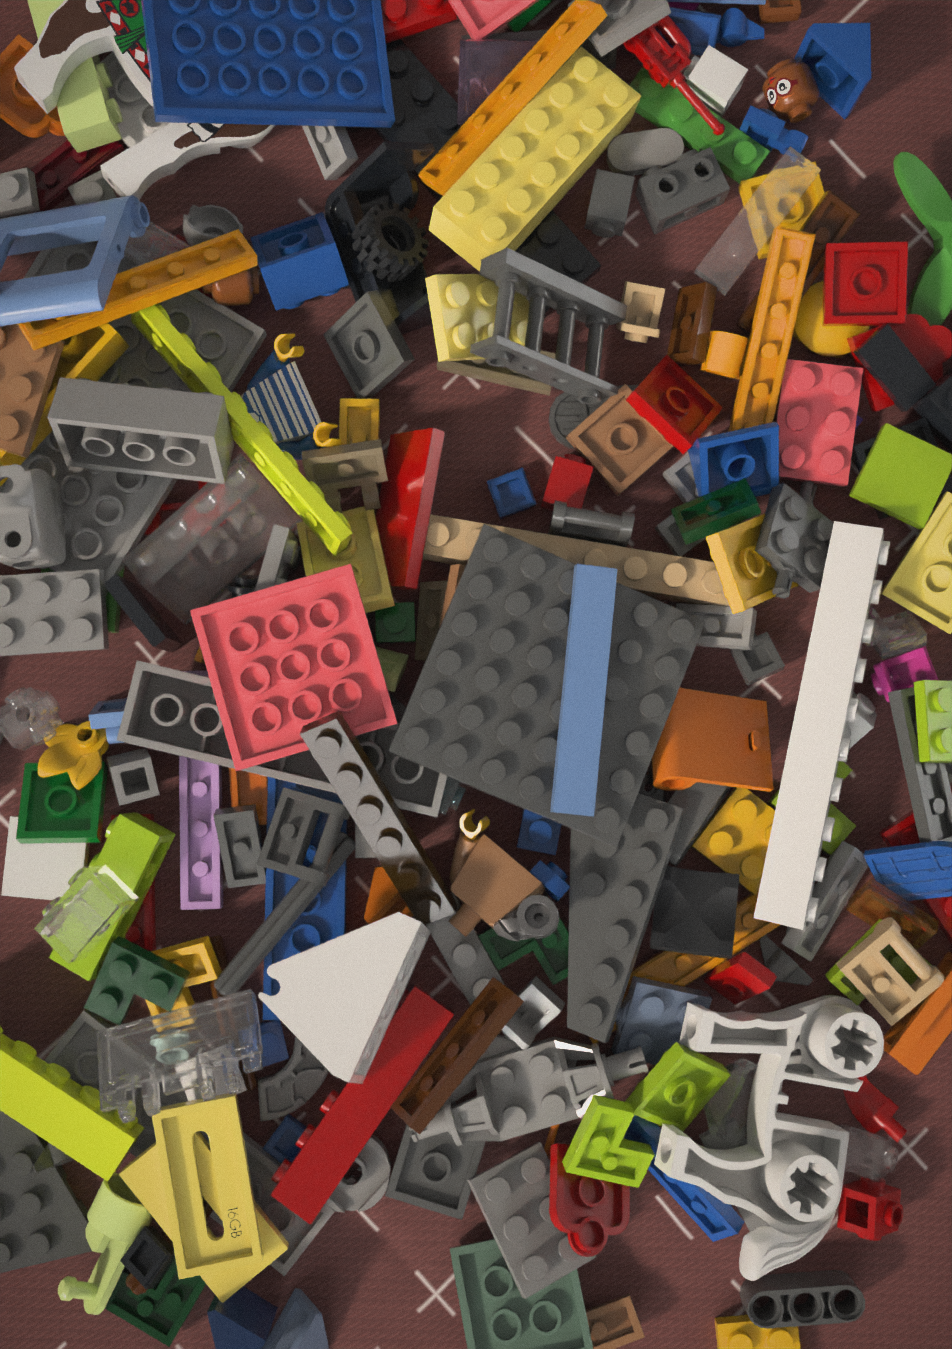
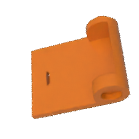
M680 687L652 756L653 786L661 790L676 791L687 789L696 782L767 792L772 791L774 787L767 701Z

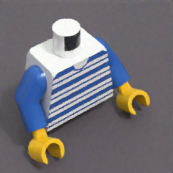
M280 334L274 342L275 350L261 364L248 383L247 391L241 397L247 406L248 413L256 422L261 421L267 426L272 434L274 443L282 452L287 451L296 460H302V451L339 446L342 444L341 439L329 438L331 430L337 428L338 425L321 422L295 361L290 363V358L303 355L304 347L294 346L290 349L289 343L295 337V334Z

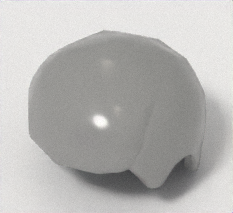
M192 205L188 215H183V234L189 247L237 229L243 235V225L225 207L215 205L198 207Z

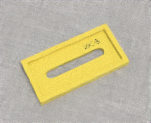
M236 1092L153 1108L151 1114L179 1280L263 1262L264 1255ZM197 1131H204L209 1137L224 1227L223 1235L218 1238L212 1237L207 1230L193 1143V1134Z
M197 1131L193 1134V1143L202 1196L222 1220L210 1144L200 1131ZM155 1142L121 1169L119 1176L172 1240L157 1144ZM256 1201L255 1207L263 1250V1262L200 1275L222 1303L288 1249L289 1242ZM207 1226L209 1234L212 1237L217 1238Z

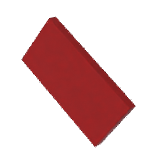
M436 428L390 435L385 463L388 481L382 482L379 496L381 508L377 509L376 520L391 589H417L445 436V431Z

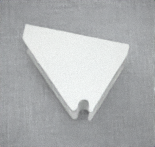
M397 912L270 965L267 968V974L279 981L280 991L274 996L261 992L258 997L333 1076L348 1083L363 1084L431 931L422 922Z

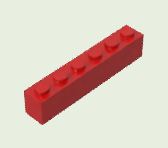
M414 984L410 991L405 989L363 1084L347 1082L340 1093L332 1089L319 1108L325 1114L316 1128L310 1123L307 1125L295 1143L296 1146L301 1148L292 1162L285 1158L272 1176L271 1180L276 1183V1186L270 1196L310 1225L312 1224L392 1104L454 1016V1012L416 984Z

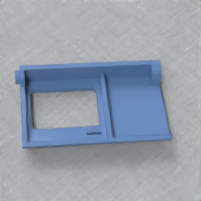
M134 195L1 218L0 272L7 256L98 241L90 264L83 269L0 282V326L104 310L119 264L124 257V250L129 236L131 238L141 237L145 234L146 227L149 226L150 218L145 204L140 202Z

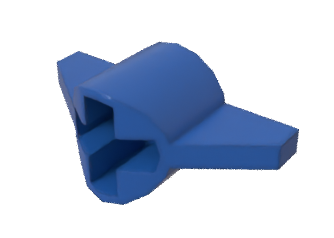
M738 8L728 9L720 19L716 43H721L726 47H736L748 40L764 39V28L747 19Z

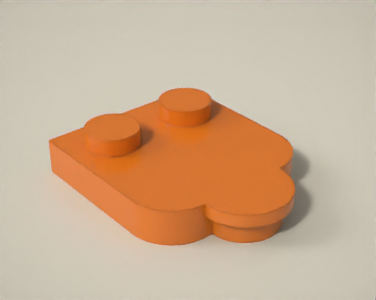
M18 34L0 54V118L27 137L37 138L44 136L48 132L57 136H65L57 106L47 114L20 84L14 67L34 46Z

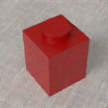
M564 454L563 458L555 456L541 508L553 511L555 500L567 502L569 507L582 509L594 466L587 465L586 459L574 454Z

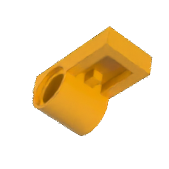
M710 331L704 363H701L699 371L740 380L749 341L748 338L723 331Z

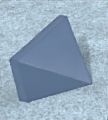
M294 1289L262 1349H329L323 1316L301 1289Z

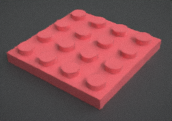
M351 564L190 610L236 771L309 750L300 735L302 727L337 711L341 712L355 736L398 724Z

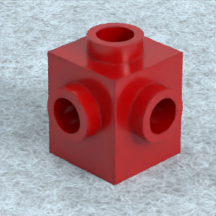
M862 1175L860 1180L844 1184L838 1206L837 1227L856 1233L863 1239L873 1241L881 1240L882 1236L898 1231L903 1218V1207L900 1204L901 1189L885 1185V1179L873 1175Z

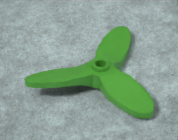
M900 152L894 157L893 162L897 182L909 206L932 237L934 252L919 273L911 294L907 314L923 316L930 326L942 325L952 309V200L938 178L919 158L908 152Z

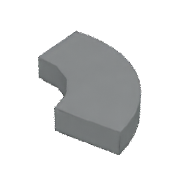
M295 1037L293 1054L287 1065L275 1074L261 1077L258 1080L260 1121L276 1119L300 1108L316 1093L329 1072L297 1037Z

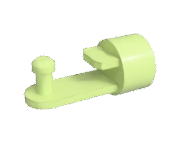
M115 1173L109 1181L103 1180L87 1214L89 1222L85 1229L86 1239L93 1252L101 1253L88 1282L77 1281L76 1277L66 1276L58 1286V1295L61 1300L83 1299L84 1309L88 1314L99 1315L105 1309L125 1267L120 1261L143 1228L150 1225L153 1218L119 1176V1173Z

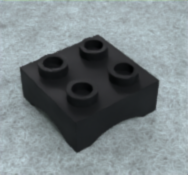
M667 866L654 905L650 939L651 949L731 959L740 874L703 872Z

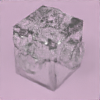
M23 687L12 692L5 698L6 704L0 708L1 732L13 748L24 751L34 744L40 746L51 740L57 734L55 729L64 723L57 713L61 710V707L56 699L48 691L42 693V691L32 687L27 689Z

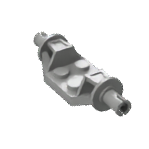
M551 1037L532 1043L526 1050L518 1047L479 1059L422 1133L418 1134L413 1130L414 1133H411L414 1142H418L424 1138L449 1132L457 1146L463 1145L464 1141H504L577 1119L585 1114L593 1095L614 1099L611 1086H614V1081L649 1072L642 1048L638 1046L635 1049L606 1057L605 1053L601 1054L598 1043L587 1045L558 1037ZM568 1060H595L596 1064L569 1068ZM475 1089L477 1090V1096L456 1105V1100Z

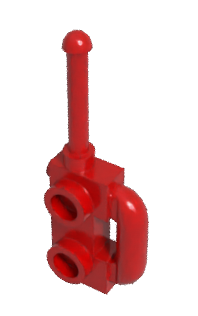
M668 15L623 43L625 48L634 53L643 63V67L648 70L650 77L655 82L660 83L663 88L669 84L674 89L678 88L712 128L713 134L719 136L724 133V124L717 120L684 81L686 77L682 73L692 62L689 59L691 45L684 33ZM655 28H658V30L664 35V37L669 41L673 48H671L667 44V42L661 37V35L656 31Z

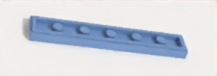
M576 564L574 566L550 812L594 817L618 570L616 568Z

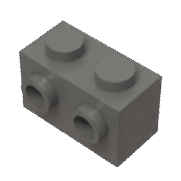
M711 147L700 152L696 149L690 150L682 154L676 160V163L663 168L662 165H657L648 169L639 179L635 195L655 235L724 204L730 187Z

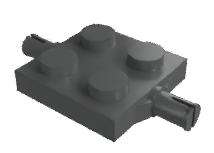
M811 481L801 483L799 495L785 483L773 487L755 551L769 561L776 571L777 578L772 593L776 594V597L779 598L789 597L792 582H796L809 593L821 588L834 523L814 507L813 500L817 485H813L814 482Z

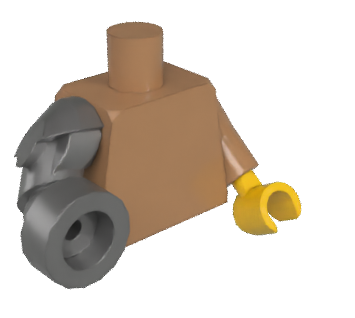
M475 809L463 814L459 822L462 832L454 849L449 879L452 884L450 891L464 904L448 922L465 937L468 936L481 919L498 936L512 941L530 938L540 939L551 935L558 926L559 912L553 901L546 896H542V893L545 891L542 882L485 834L480 838L478 834L490 824L487 816L482 818L478 826H476L472 821Z

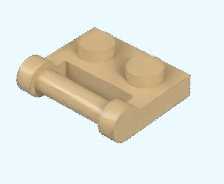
M887 917L876 925L872 934L837 962L836 965L885 1020L893 1026L943 983L945 977L936 966H930L900 933L901 927L892 917ZM888 944L917 975V980L911 985L903 979L880 953Z

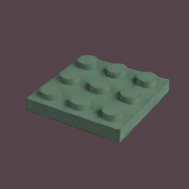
M494 1238L450 1247L467 1349H593L577 1269L525 1299L522 1298Z

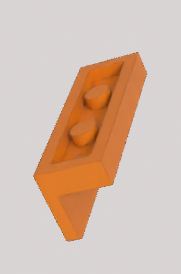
M949 951L937 965V968L945 977L943 983L891 1026L883 1036L884 1051L915 1075L922 1071L952 1031V953Z

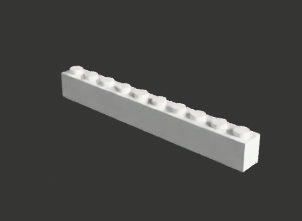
M834 521L753 917L755 919L803 930L806 928L807 921L814 923L819 898L812 897L815 881L822 882L824 878L827 858L820 857L823 841L831 842L835 818L828 817L831 801L839 802L843 778L836 777L839 761L847 762L851 743L850 738L844 737L846 723L855 722L859 699L852 698L855 682H863L867 659L860 658L862 644L871 643L875 620L868 619L870 604L878 605L883 581L875 580L878 564L886 565L890 549V541H883L884 528Z

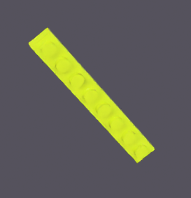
M158 303L132 313L131 322L192 392H209L214 395L224 396L233 440L335 557L344 551L353 534L348 520L339 511L334 512L326 503L324 494L316 483L306 480L300 473L298 464L293 456L287 451L282 452L274 443L272 434L267 426L261 421L256 422L248 413L247 406L241 396L236 392L231 393L222 383L221 376L215 366L210 362L205 363L196 353V348L189 336L176 330L171 324L170 317L163 306Z

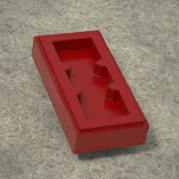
M742 952L709 970L704 982L736 1005L770 989L777 976L748 953Z

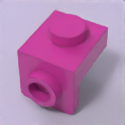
M926 646L878 662L873 665L875 673L871 674L876 692L879 696L884 695L887 702H890L888 692L914 687V682L938 680Z

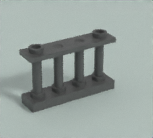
M509 248L481 259L480 275L494 281L499 289L493 336L471 344L470 353L485 358L486 363L489 365L509 368L574 395L579 402L584 404H598L601 402V399L618 394V386L599 379L604 330L608 329L610 325L626 320L627 305ZM515 291L526 296V299L530 301L525 346L509 340ZM545 306L555 309L557 314L560 315L555 359L540 353ZM575 319L585 323V326L589 328L584 372L570 366Z

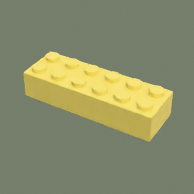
M581 46L435 204L429 231L479 272L481 259L505 248L516 251L608 148L610 142L631 122L641 95Z

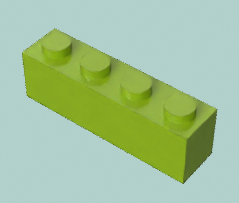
M137 812L123 813L115 817L106 830L105 837L107 840L101 852L96 854L89 864L88 873L90 875L84 887L75 894L71 901L70 908L73 910L67 922L58 929L53 938L55 946L49 958L87 981L97 979L112 942L118 936L125 938L176 834Z

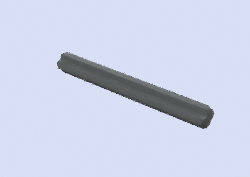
M341 831L326 872L330 875L329 879L355 849V841ZM299 878L223 970L218 979L214 981V987L222 995L229 998L233 997L324 886Z

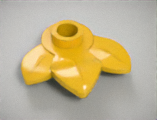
M85 721L78 726L67 723L50 730L43 737L44 743L49 748L44 751L39 759L38 775L44 778L68 772L71 783L77 790L86 786L101 769V755L109 747L106 728L91 730L90 721Z

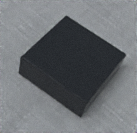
M145 1226L120 1261L145 1289H153L175 1260L174 1248L153 1226Z

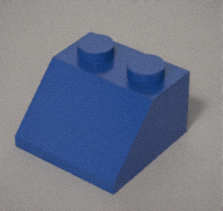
M323 212L250 237L254 251L257 254L260 271L276 311L282 308L293 309L299 307L305 300L319 295H333L339 292L342 287L349 285L336 243Z

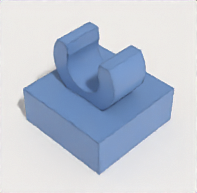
M127 698L98 701L88 714L91 730L106 728L108 744L124 743L117 741Z

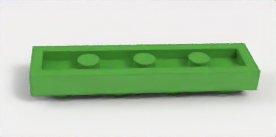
M644 67L641 68L629 85L641 95L635 110L636 113L658 128H670L676 131L681 136L684 146L690 150L696 149L700 152L711 147L722 172L739 184L743 180L753 178L768 157L770 150L710 110L717 120L725 126V131L722 135L713 134L712 128L678 88L674 89L670 84L663 88L660 83L655 82L650 77L648 70Z

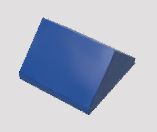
M813 23L808 28L794 59L796 62H804L810 66L819 88L820 97L844 120L851 114L872 78L870 23Z
M777 422L698 438L688 450L698 497L746 478L755 497L771 494L772 488L779 485V425Z

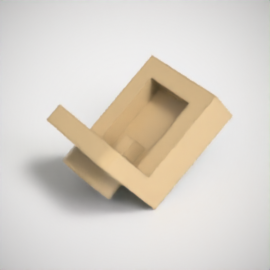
M625 281L621 303L627 305L626 320L616 324V329L625 331L624 339L647 343L648 336L659 338L660 329H657L665 293L664 288Z

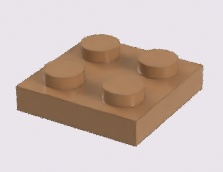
M626 384L618 390L617 395L611 396L566 437L577 452L587 460L586 462L590 466H594L595 472L617 496L624 492L674 447L626 401L627 397L633 392Z

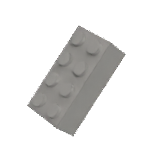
M59 378L47 418L67 466L225 484L234 441L224 396L214 395L209 392L177 391L166 387L151 388L133 386L128 383L98 382L86 378Z

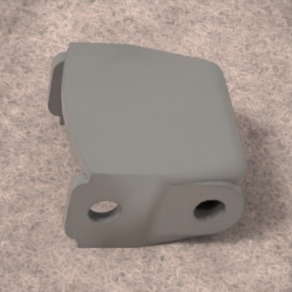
M18 464L0 466V481L4 478H10L13 482V488L10 492L2 493L0 491V563L20 570L46 569L53 565L62 564L66 559V542L60 486L50 474L42 469L26 470Z

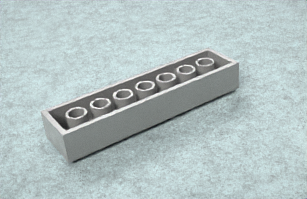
M137 660L117 741L235 769L210 679ZM399 723L355 736L400 809L438 817L447 776L388 752ZM310 750L242 770L336 793Z

